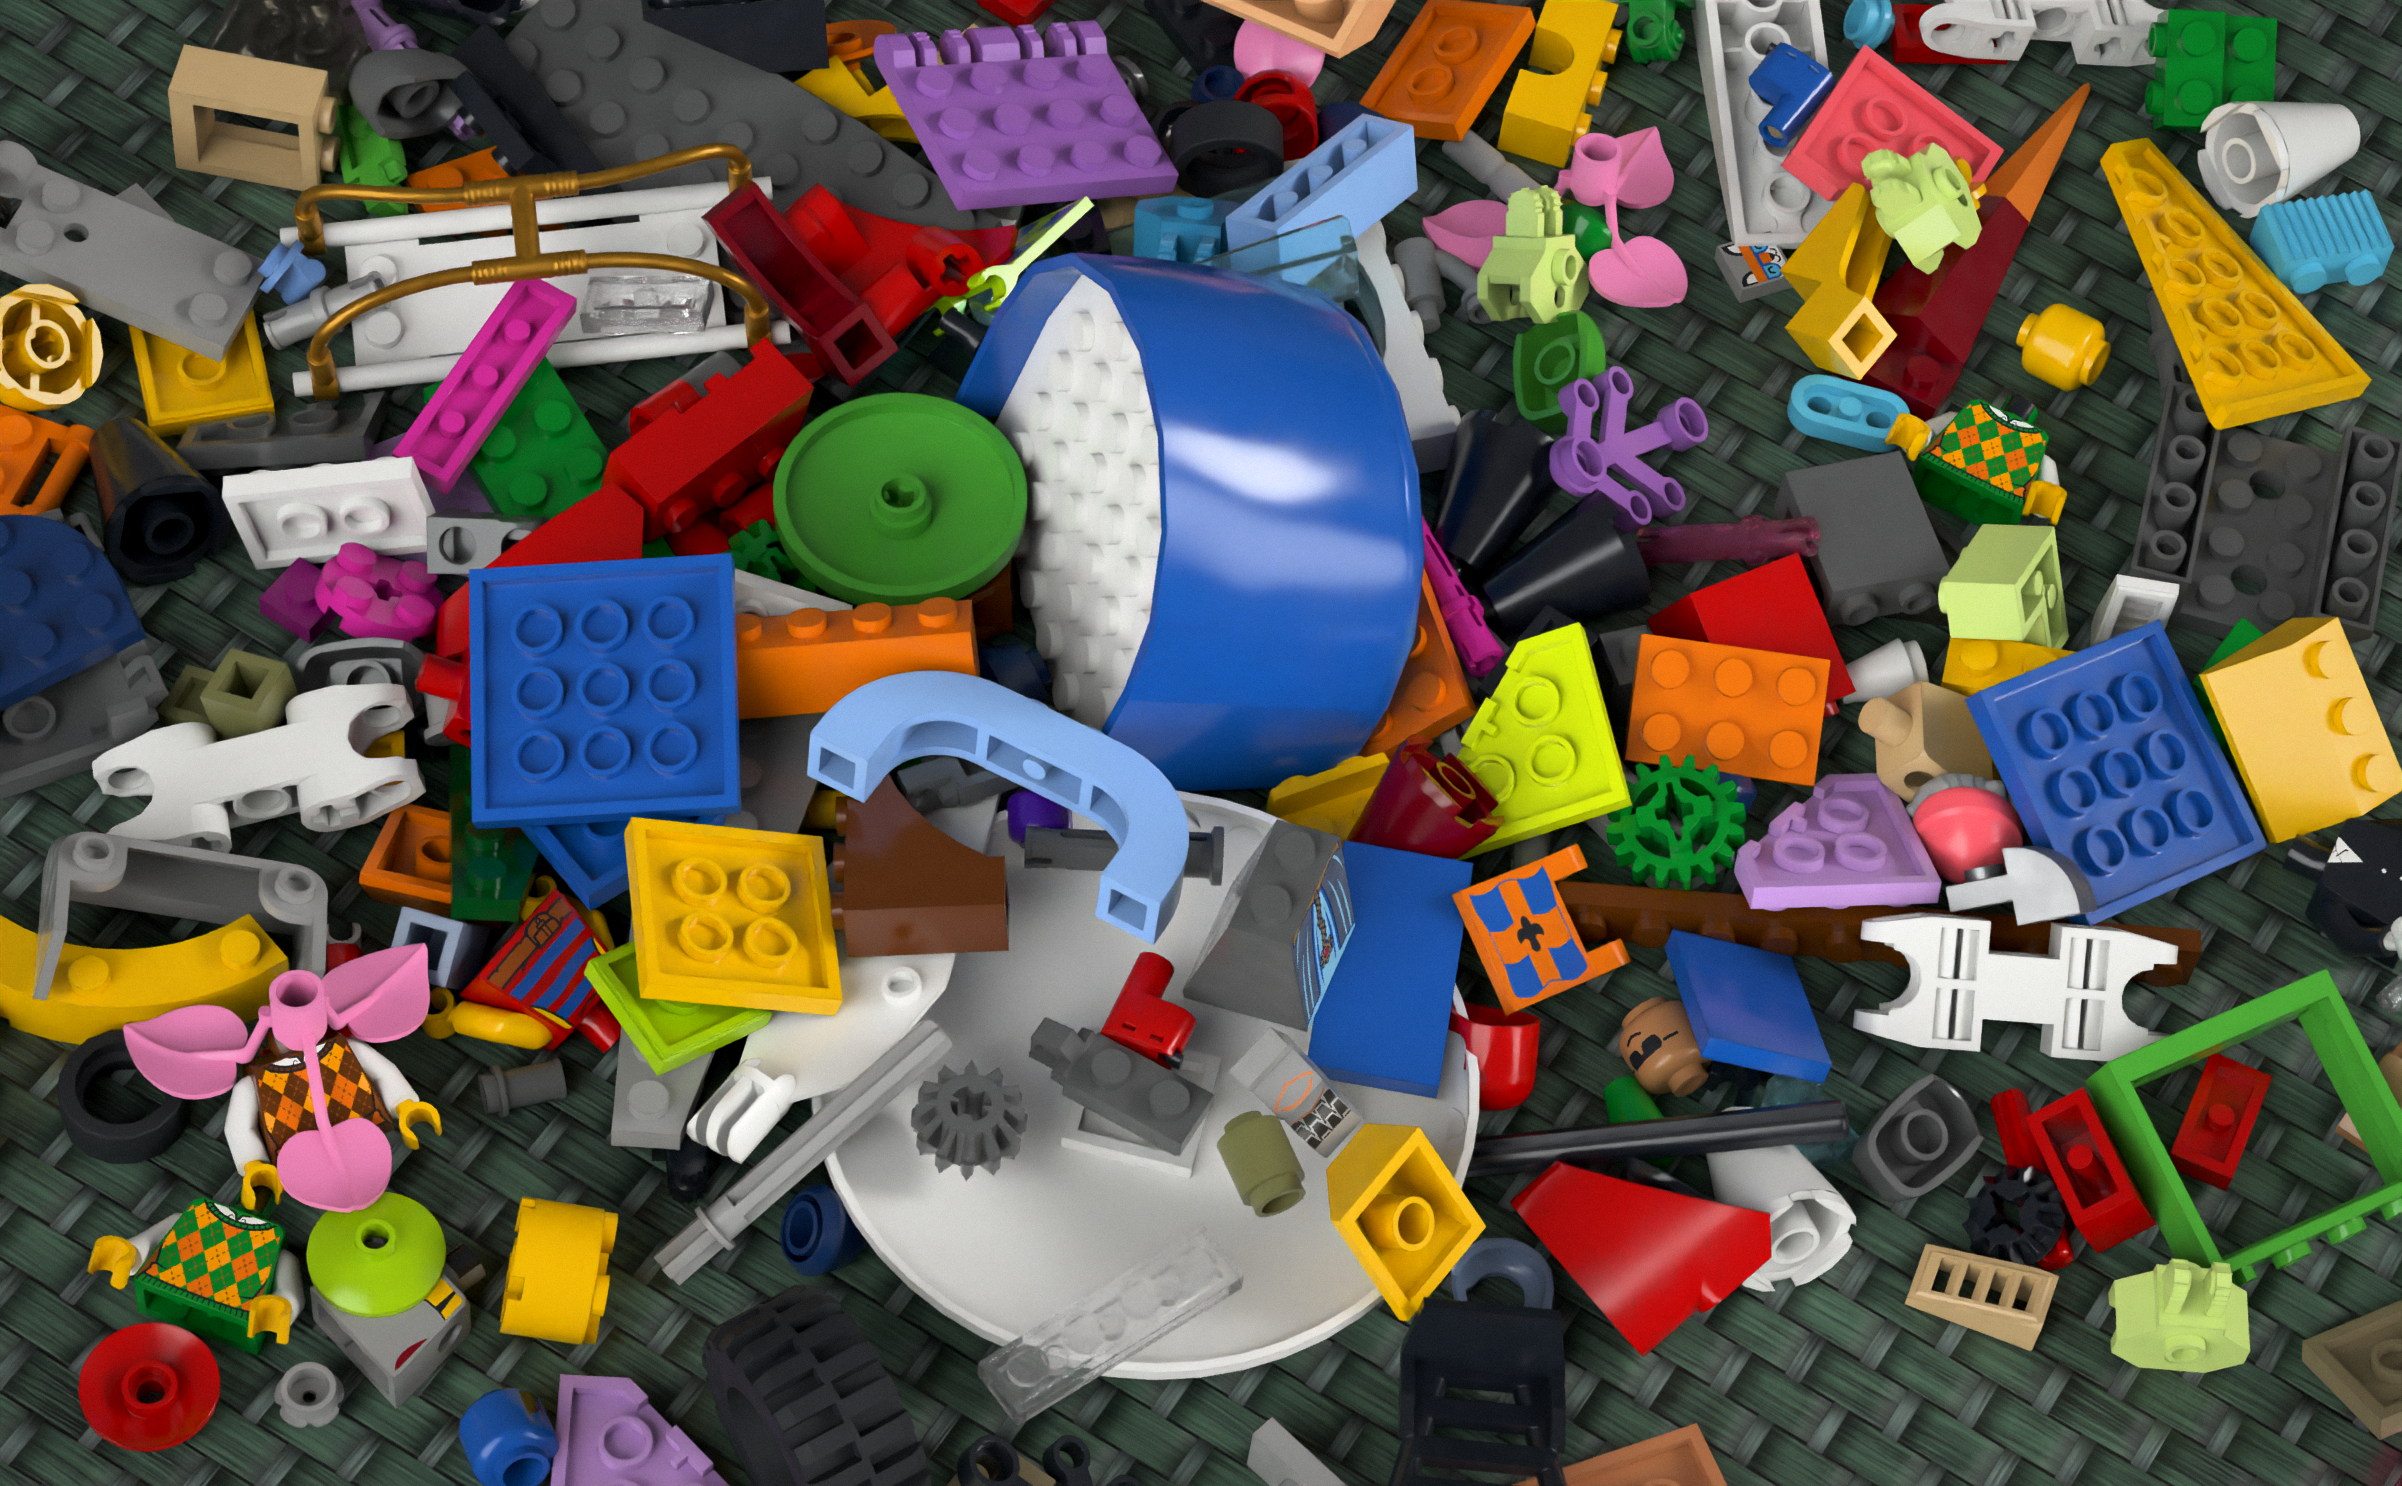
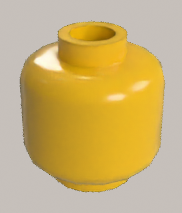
M2062 303L2048 306L2040 315L2035 313L2029 314L2023 322L2016 339V344L2023 348L2021 364L2025 372L2066 392L2076 390L2082 384L2091 386L2104 369L2111 350V344L2105 341V330L2101 322Z

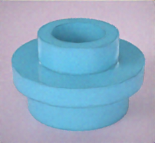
M1854 0L1845 15L1843 31L1845 37L1852 40L1857 49H1861L1865 44L1874 50L1879 44H1883L1888 40L1895 24V15L1892 12L1890 0Z

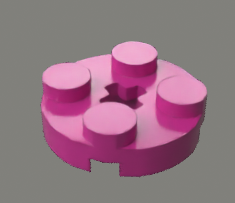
M355 542L341 545L338 555L325 563L315 587V600L321 611L326 614L330 605L336 613L343 617L339 628L357 639L383 637L402 640L411 644L413 638L424 636L425 644L431 641L436 634L437 612L444 603L442 594L435 587L438 576L437 574H427V564L414 560L403 563L388 556L375 554L367 546Z

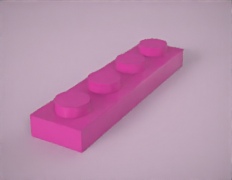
M541 279L514 282L394 449L392 457L412 456L423 483L447 495L576 313L577 298Z

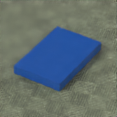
M1672 929L1664 948L1702 1058L1814 1083H1824L1832 1063L1792 956Z

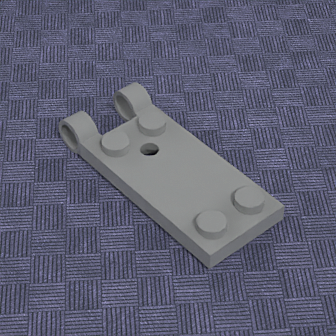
M0 141V196L17 198L23 201L6 229L0 227V270L32 284H50L68 291L82 305L221 363L262 292L259 287L266 277L257 270L264 259L37 164L33 154L24 146L13 141ZM77 234L86 238V240L73 242L68 240L65 235Z

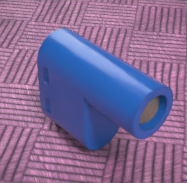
M1771 42L1766 50V57L1749 76V84L1755 93L1774 105L1759 124L1758 130L1761 136L1769 144L1783 148L1788 145L1835 86V79L1828 69L1791 45L1782 42L1776 45Z

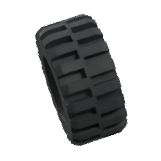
M795 1284L711 1330L702 1347L704 1351L702 1365L707 1372L705 1379L709 1392L714 1397L715 1409L720 1422L725 1426L730 1438L729 1442L736 1456L740 1458L752 1486H932L931 1474L925 1466L927 1459L922 1444L917 1440L913 1430L915 1428L908 1410L903 1407L897 1394L899 1391L890 1374H886L879 1361L877 1352L870 1341H866L860 1333L859 1326L850 1314H845L841 1309L840 1303L832 1295L825 1294L824 1289L818 1286Z

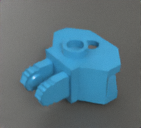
M1181 196L1139 200L1135 207L1133 257L1158 258L1230 269L1225 217L1242 204L1228 200Z

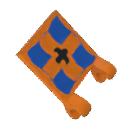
M1578 844L1569 846L1542 859L1452 895L1506 1016L1589 980L1598 978L1631 962L1624 943L1620 938L1586 953L1555 885L1559 880L1561 881L1569 875L1588 867Z

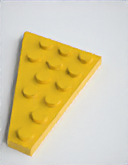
M2147 137L2111 144L2101 158L2100 163L2201 404L2212 426L2216 430H2222L2360 397L2372 379Z

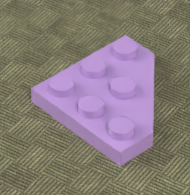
M1877 773L1828 774L1814 785L1813 795L1806 802L1801 804L1795 801L1770 822L1768 834L1759 842L1750 839L1737 850L1734 873L1750 909H1765L1769 911H1782L1787 908L1798 907L1844 909L1849 906L1861 905L1906 907L1911 904L1938 903L1942 883L1899 795L1882 784Z
M560 1374L555 1429L559 1440V1450L553 1457L551 1486H729L714 1470V1463L677 1425L673 1428L648 1403V1396L630 1378Z

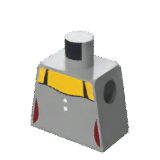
M460 1243L446 1253L444 1272L436 1288L425 1300L410 1310L382 1318L355 1316L331 1305L319 1294L313 1285L310 1287L313 1320L396 1409L420 1387L468 1336L471 1330L470 1303L463 1292L485 1276V1271L473 1251L465 1244Z

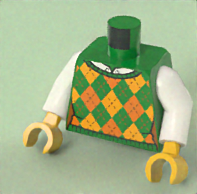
M2012 395L2007 397L2000 409L1980 399L1971 400L1959 413L1949 411L1925 422L1914 415L1899 413L1884 443L1901 446L1906 452V457L1911 461H1915L1918 454H1921L1912 479L1921 499L1979 527L1982 524L2020 525L2023 515L2029 517L2031 513L2040 518H2048L2050 520L2049 524L2056 526L2067 492L2060 487L2055 461L2044 454L2050 437L2045 430L2033 425L2038 417V411L2030 400L2019 395Z
M263 1185L252 1188L256 1198L254 1210L244 1208L241 1203L240 1189L231 1207L201 1197L194 1199L183 1213H174L127 1240L112 1235L102 1236L94 1244L87 1272L90 1274L98 1270L113 1272L110 1284L117 1289H123L127 1285L129 1276L136 1274L133 1278L138 1312L256 1356L259 1355L263 1347L267 1331L277 1333V1343L284 1345L288 1343L290 1326L305 1306L300 1262L296 1256L288 1251L286 1230L280 1225L270 1222L278 1205L275 1202L273 1191Z

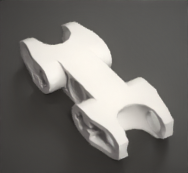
M389 683L333 685L305 692L291 699L285 707L287 725L220 742L217 740L216 731L204 723H179L151 730L129 742L108 750L92 762L94 779L98 782L103 794L118 797L152 796V801L142 814L112 827L106 834L229 853L232 848L231 828L300 812L301 822L306 828L318 832L338 831L369 823L386 813L411 803L426 792L424 775L421 773L416 759H405L400 756L386 758L364 757V753L375 740L403 728L407 722L414 718L411 698L404 685ZM381 705H389V706H391V707L385 708V709L368 710V709L373 708V707H375V706H381ZM125 768H137L126 773H114ZM403 781L402 783L396 785L383 786L384 784L389 782Z

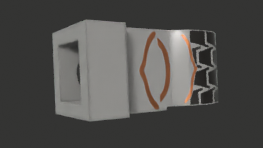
M1269 1027L1229 1070L1247 1090L1253 1092L1280 1120H1285L1301 1139L1325 1158H1328L1364 1119L1354 1104L1288 1035L1272 1027Z

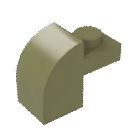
M230 648L215 672L187 664L171 688L169 695L157 710L162 728L187 722L204 723L216 731L217 740L220 742L284 726L287 721L285 707L291 699L298 695L287 663Z

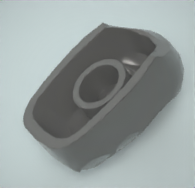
M420 48L380 50L364 55L354 66L349 80V91L357 110L380 137L388 139L413 138L436 133L456 120L459 115L457 110L463 104L450 89L449 85L465 70L470 73L472 72L459 60L438 51L434 53Z
M383 637L331 642L305 651L298 658L295 665L294 683L298 695L333 685L398 684L405 686L413 704L414 718L407 722L406 725L415 723L427 716L424 695L415 690V679L418 677L426 652L409 642ZM389 705L375 706V707L370 708V709H368V710L385 709V708H389V707H391V706H389Z
M1931 1073L1902 1089L1875 1115L1858 1139L1853 1149L1851 1161L1854 1163L1859 1177L1869 1189L1879 1195L1883 1201L1896 1203L1919 1197L1939 1186L1968 1162L1984 1137H1982L1973 1112L1963 1096L1953 1085Z

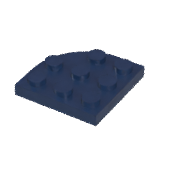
M21 514L0 515L1 712L147 638L124 583L105 555L77 530L49 518Z

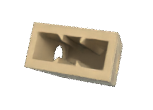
M1926 681L1915 682L1886 699L1881 697L1872 698L1863 706L1858 719L1860 729L1875 738L1876 770L1881 783L1909 804L1913 802L1915 793L1920 790L1923 784L1941 773L1972 774L1974 777L1984 776L1987 780H1993L1992 757L1965 702V699L1968 697Z

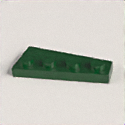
M450 744L448 759L450 919L518 922L537 875L541 852L519 827L476 830L472 823L471 749L461 744Z

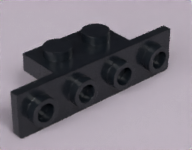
M482 24L449 55L459 60L472 72L470 73L465 70L449 85L450 89L463 104L457 110L459 116L477 135L483 137L487 134L497 146L491 152L492 157L511 177L520 176L521 174L526 176L573 170L579 175L607 170L491 26ZM617 183L599 188L579 190V195H566L565 197L560 196L551 199L623 192V189ZM594 220L571 222L575 229L585 228Z

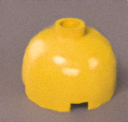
M26 284L0 298V402L24 412L55 410L78 399L85 389L91 387L99 377L103 358L100 331L93 318L86 321L82 312L74 305L80 301L70 292L50 284Z

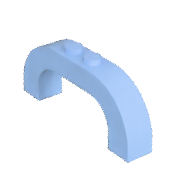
M914 671L887 676L855 689L834 704L810 732L807 776L862 803H865L883 778L901 763L922 756L947 755L973 762L1096 822L1112 836L1118 845L1119 851L1101 874L1095 917L1152 945L1156 943L1173 918L1181 896L1189 848V828L1184 806L1170 781L1155 765L1132 748L1106 736L1100 730L1091 726H1085L1048 708L1038 700L1029 699L990 680L958 672Z

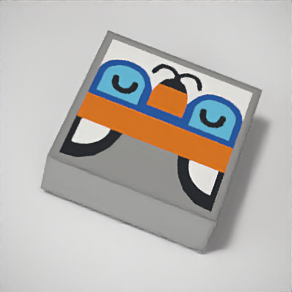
M1733 241L1717 246L1714 260L1739 303L1793 288L1779 271L1787 261L1779 245L1735 246Z

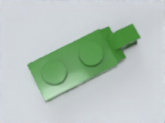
M349 80L329 92L330 97L338 99V112L333 134L341 139L338 156L344 183L401 187L399 182L407 178V169L405 168L407 163L401 139L383 138L374 131L355 107L349 91ZM358 200L362 201L364 205L366 204V209L370 214L374 213L380 218L409 214L407 203Z

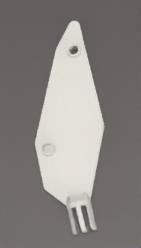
M1002 793L962 806L958 804L952 808H944L940 804L936 809L919 813L933 826L959 843L985 854ZM833 861L827 867L830 900L833 890H843V883H835ZM845 930L834 931L843 1001L835 1016L770 1010L773 1014L767 1026L748 1035L739 1065L687 1123L686 1133L693 1141L709 1146L711 1150L723 1156H729L733 1161L742 1164L777 1122L783 1118L794 1102L847 1087L901 1040L946 990L956 953L848 957Z

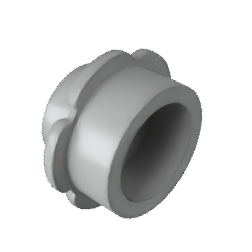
M303 1362L291 1367L284 1374L276 1386L274 1397L275 1402L281 1406L280 1416L286 1423L296 1428H304L307 1424H312L314 1427L319 1428L329 1424L337 1417L339 1413L338 1403H341L344 1399V1388L339 1378L333 1375L326 1366L316 1362ZM312 1393L316 1396V1399L308 1403L303 1400L304 1395Z

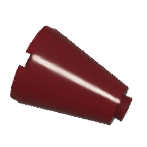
M1412 734L1399 745L1345 841L1456 860L1493 836L1503 825L1505 819L1504 816H1492L1491 812L1499 803L1481 779L1459 758L1449 752L1441 761L1426 751L1434 741L1425 736Z

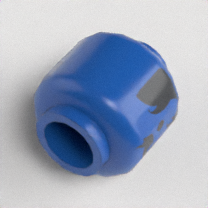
M506 1388L489 1391L470 1405L460 1420L459 1440L476 1479L482 1485L537 1486L551 1470L553 1457L559 1450V1440L541 1400L528 1390Z

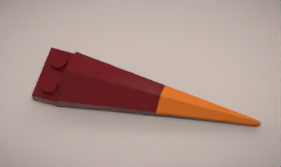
M2089 83L2082 85L1984 183L1987 192L1978 198L1981 206L1976 210L1982 227L1976 244L1968 249H1964L1955 242H1952L1943 248L1944 255L1938 269L1930 274H1926L1916 268L1908 259L1874 293L1872 304L1897 336L1862 379L1857 380L1828 370L1825 371L1843 380L1894 393L1906 403L1911 415L1920 418L1924 422L1937 415L1956 388L2037 205L2090 92Z

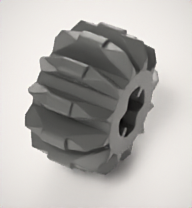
M973 1060L965 1067L964 1074L957 1075L944 1064L942 1070L938 1073V1083L923 1082L918 1091L919 1104H916L911 1112V1127L917 1133L916 1147L920 1155L935 1154V1166L939 1174L955 1164L961 1166L960 1172L966 1181L973 1175L974 1166L978 1165L994 1176L997 1170L1000 1169L1001 1158L1015 1159V1156L1020 1151V1137L1027 1130L1028 1115L1025 1113V1109L1021 1108L1022 1094L1019 1091V1085L1003 1086V1075L999 1067L984 1077L978 1075V1069Z

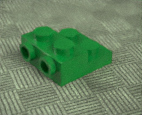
M2167 9L2158 14L2157 22L2151 23L2148 33V54L2150 57H2156L2155 80H2149L2145 94L2146 114L2153 115L2152 130L2200 133L2203 121L2214 108L2233 101L2274 102L2277 18L2226 15V12Z

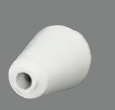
M2233 101L2214 108L2203 121L2200 133L2207 131L2205 149L2198 151V166L2204 185L2215 202L2223 209L2233 208L2242 213L2239 217L2249 219L2258 216L2260 208L2267 203L2271 206L2277 202L2285 203L2351 159L2359 148L2360 128L2352 112L2341 104Z
M1730 1107L1723 1111L1751 1109L1753 1107ZM1794 1145L1706 1153L1716 1201L1770 1213L1772 1257L1742 1283L1745 1287L1766 1292L1775 1291L1771 1283L1773 1281L1791 1278L1795 1287L1808 1283L1831 1269L1848 1252L1853 1242L1848 1231L1851 1223L1856 1226L1855 1214L1846 1199Z

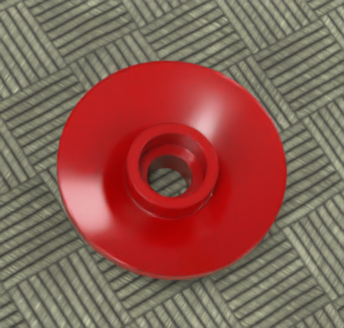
M149 1322L134 1324L112 1333L102 1340L89 1354L79 1377L78 1394L80 1406L91 1428L109 1443L132 1451L150 1452L165 1450L187 1441L197 1434L210 1420L220 1396V1374L217 1362L208 1346L188 1330L166 1323ZM149 1391H157L164 1395L162 1400L155 1403L146 1404L139 1401L140 1397Z

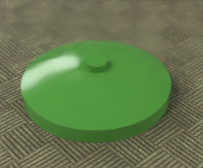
M875 394L843 403L828 410L805 426L785 450L775 474L773 485L774 521L780 543L794 566L816 586L837 598L859 606L874 602L884 603L888 606L920 604L927 599L935 597H946L956 601L986 585L998 575L1016 552L1026 526L1027 482L1022 463L1014 447L992 423L973 410L956 402L926 394Z

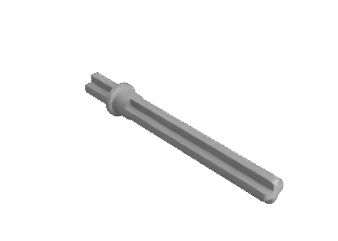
M931 1018L923 1019L707 1209L699 1205L694 1210L697 1217L653 1255V1258L662 1267L663 1272L680 1286L723 1247L731 1251L736 1246L733 1239L951 1049L953 1044L942 1027Z

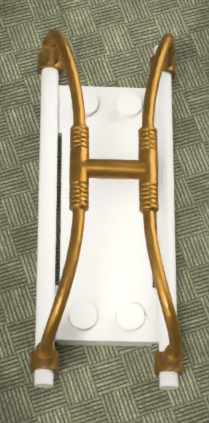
M718 142L678 150L617 168L579 175L573 170L554 172L552 174L490 179L489 181L464 182V187L410 188L361 184H321L312 186L300 194L294 206L293 213L297 226L280 228L281 243L290 248L298 239L305 245L301 250V254L305 257L327 254V248L345 246L348 282L364 277L372 271H378L385 279L387 286L344 306L319 327L307 352L306 358L310 371L293 372L295 397L314 395L315 401L340 399V392L431 383L445 379L512 284L516 281L541 279L577 298L576 313L545 355L554 369L748 348V354H751L750 348L764 337L773 345L791 343L789 323L783 319L770 321L768 303L762 299L757 289L738 274L719 267L716 237L701 218L748 179L757 183L768 200L772 201L771 177L752 178L751 161L744 155L743 151L736 145ZM715 158L728 159V181L535 201L560 196L565 197L566 195H579V190L622 183L703 160ZM330 199L414 204L465 202L467 207L497 203L510 204L324 224L323 218H320L318 207L314 202ZM632 215H639L640 222L548 232H539L538 225ZM513 228V235L426 245L419 244V238ZM722 285L734 290L745 299L744 324L726 325ZM388 302L392 303L389 309L380 310L352 321L376 307ZM352 321L356 366L337 368V364L333 362L331 351L328 349L327 344L337 331Z

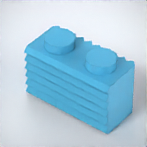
M2367 189L2360 193L2354 191L2349 195L2345 192L2339 196L2332 194L2327 198L2322 195L2316 200L2312 197L2306 201L2299 199L2294 203L2289 200L2283 205L2280 202L2273 206L2267 203L2260 208L2249 237L2250 246H2253L2254 253L2288 290L2293 289L2299 294L2311 293L2321 288L2324 284L2348 281L2354 286L2368 284L2383 275L2394 249V244L2370 191Z

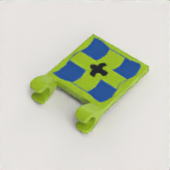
M1085 196L1022 227L1019 230L1014 253L1011 258L1000 266H991L975 273L967 281L970 291L961 296L949 297L945 295L927 311L936 307L943 317L947 310L955 307L964 314L967 299L989 288L993 290V300L983 308L986 312L998 309L1016 286L1018 275L1094 206L1093 203ZM939 327L933 330L936 336L946 333L941 331Z

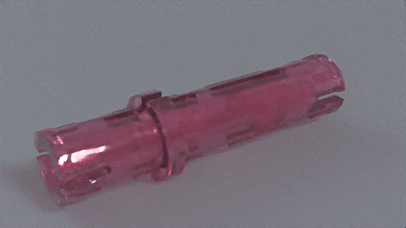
M1759 514L1745 516L1741 522L1667 527L1644 526L1638 531L1637 537L1640 539H1650V541H1638L1636 545L1645 566L1739 559L1748 561L1747 564L1760 565L1766 563L1769 558L1786 557L1797 552L1799 556H1815L1819 546L1807 544L1806 541H1820V531L1817 521L1811 516L1766 520V518H1762L1763 516Z

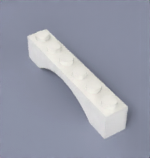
M1303 158L1285 161L1284 173ZM1379 220L1327 260L1321 267L1333 276L1353 298L1371 329L1376 349L1400 394L1419 474L1447 469L1461 417L1456 406H1448L1442 392L1443 375L1441 367L1436 358H1429L1423 345L1424 330L1421 318L1416 310L1409 311L1404 298L1405 283L1403 274L1398 264H1390L1386 254L1385 231L1381 220Z

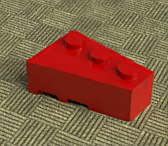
M766 337L750 348V353L753 355L752 361L729 379H726L720 372H717L705 381L704 388L709 394L684 413L680 414L672 406L610 453L601 488L614 482L644 508L643 540L647 544L668 532L673 534L682 532L699 515L717 505L721 508L731 505L746 489L763 480L767 482L774 481L779 462L785 450L800 433L814 386Z

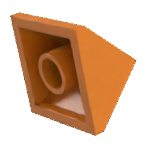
M407 804L391 811L360 871L359 884L372 900L450 917L448 812L413 804ZM458 919L500 929L501 921Z

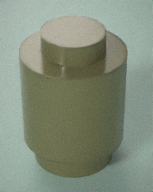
M1249 1111L1233 1118L1225 1125V1134L1217 1142V1148L1244 1205L1252 1206L1258 1217H1269L1290 1209L1304 1198L1306 1191L1302 1181L1305 1178V1173L1277 1116H1262L1260 1111Z

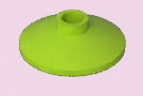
M383 1192L382 1196L375 1203L360 1211L353 1210L350 1213L327 1210L317 1221L310 1234L306 1252L307 1267L311 1281L319 1294L334 1307L348 1314L360 1317H388L403 1313L417 1306L436 1288L446 1264V1243L438 1221L424 1206L406 1196ZM372 1238L388 1240L383 1247L378 1249H371L363 1244V1242Z

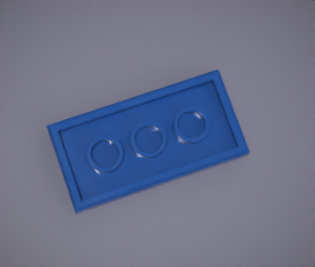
M1344 840L1342 851L1355 927L1315 1014L1307 1056L1330 1080L1436 1099L1441 1078L1464 928L1463 919L1452 895L1470 887L1473 863Z

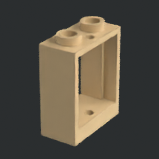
M184 44L168 88L176 168L297 191H304L312 186L321 185L325 172H334L336 170L341 139L339 136H333L332 132L337 118L338 99L329 96L328 71ZM214 109L298 124L299 136L215 121Z

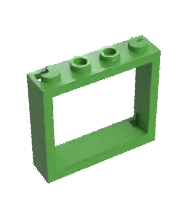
M2327 968L2109 1061L2084 1081L2175 1259H2185L2188 1262L2199 1265L2201 1268L2207 1269L2211 1268L2213 1262L2229 1263L2232 1272V1283L2238 1287H2242L2257 1279L2258 1276L2253 1268L2272 1260L2275 1268L2280 1270L2306 1258L2313 1253L2309 1243L2324 1236H2327L2333 1246L2367 1229L2363 1219L2381 1211L2386 1221L2402 1215V1111ZM2298 1018L2385 1185L2221 1257L2134 1088Z

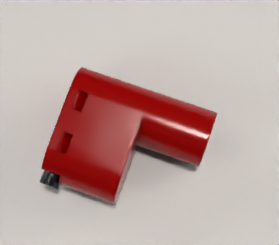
M1142 952L1139 954L1100 1033L1168 1070H1171V1068L1180 1070L1184 1058L1182 1053L1196 1027V1019L1186 1009L1161 999L1175 972L1171 962L1159 954Z

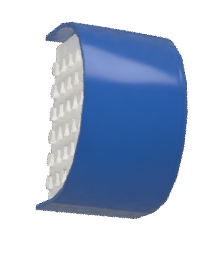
M1069 253L1033 262L998 308L953 402L965 406L981 416H999L994 426L1008 439L1022 463L1027 482V519L1021 542L1012 558L1020 578L1021 601L1025 608H1029L1037 631V650L1041 657L1046 660L1049 672L1053 678L1052 695L1055 707L1062 711L1064 716L1085 726L1094 727L1106 736L1121 742L1144 756L1163 773L1175 791L1275 788L1282 781L1297 775L1309 777L1333 769L1340 762L1358 756L1390 705L1414 643L1425 561L1419 469L1399 391L1365 326L1318 289L1235 269L1158 258Z

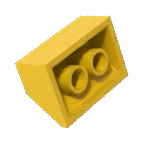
M2338 617L2291 618L2199 674L2269 843H2280L2295 838L2297 834L2305 835L2344 822L2346 819L2360 817L2402 791V770Z

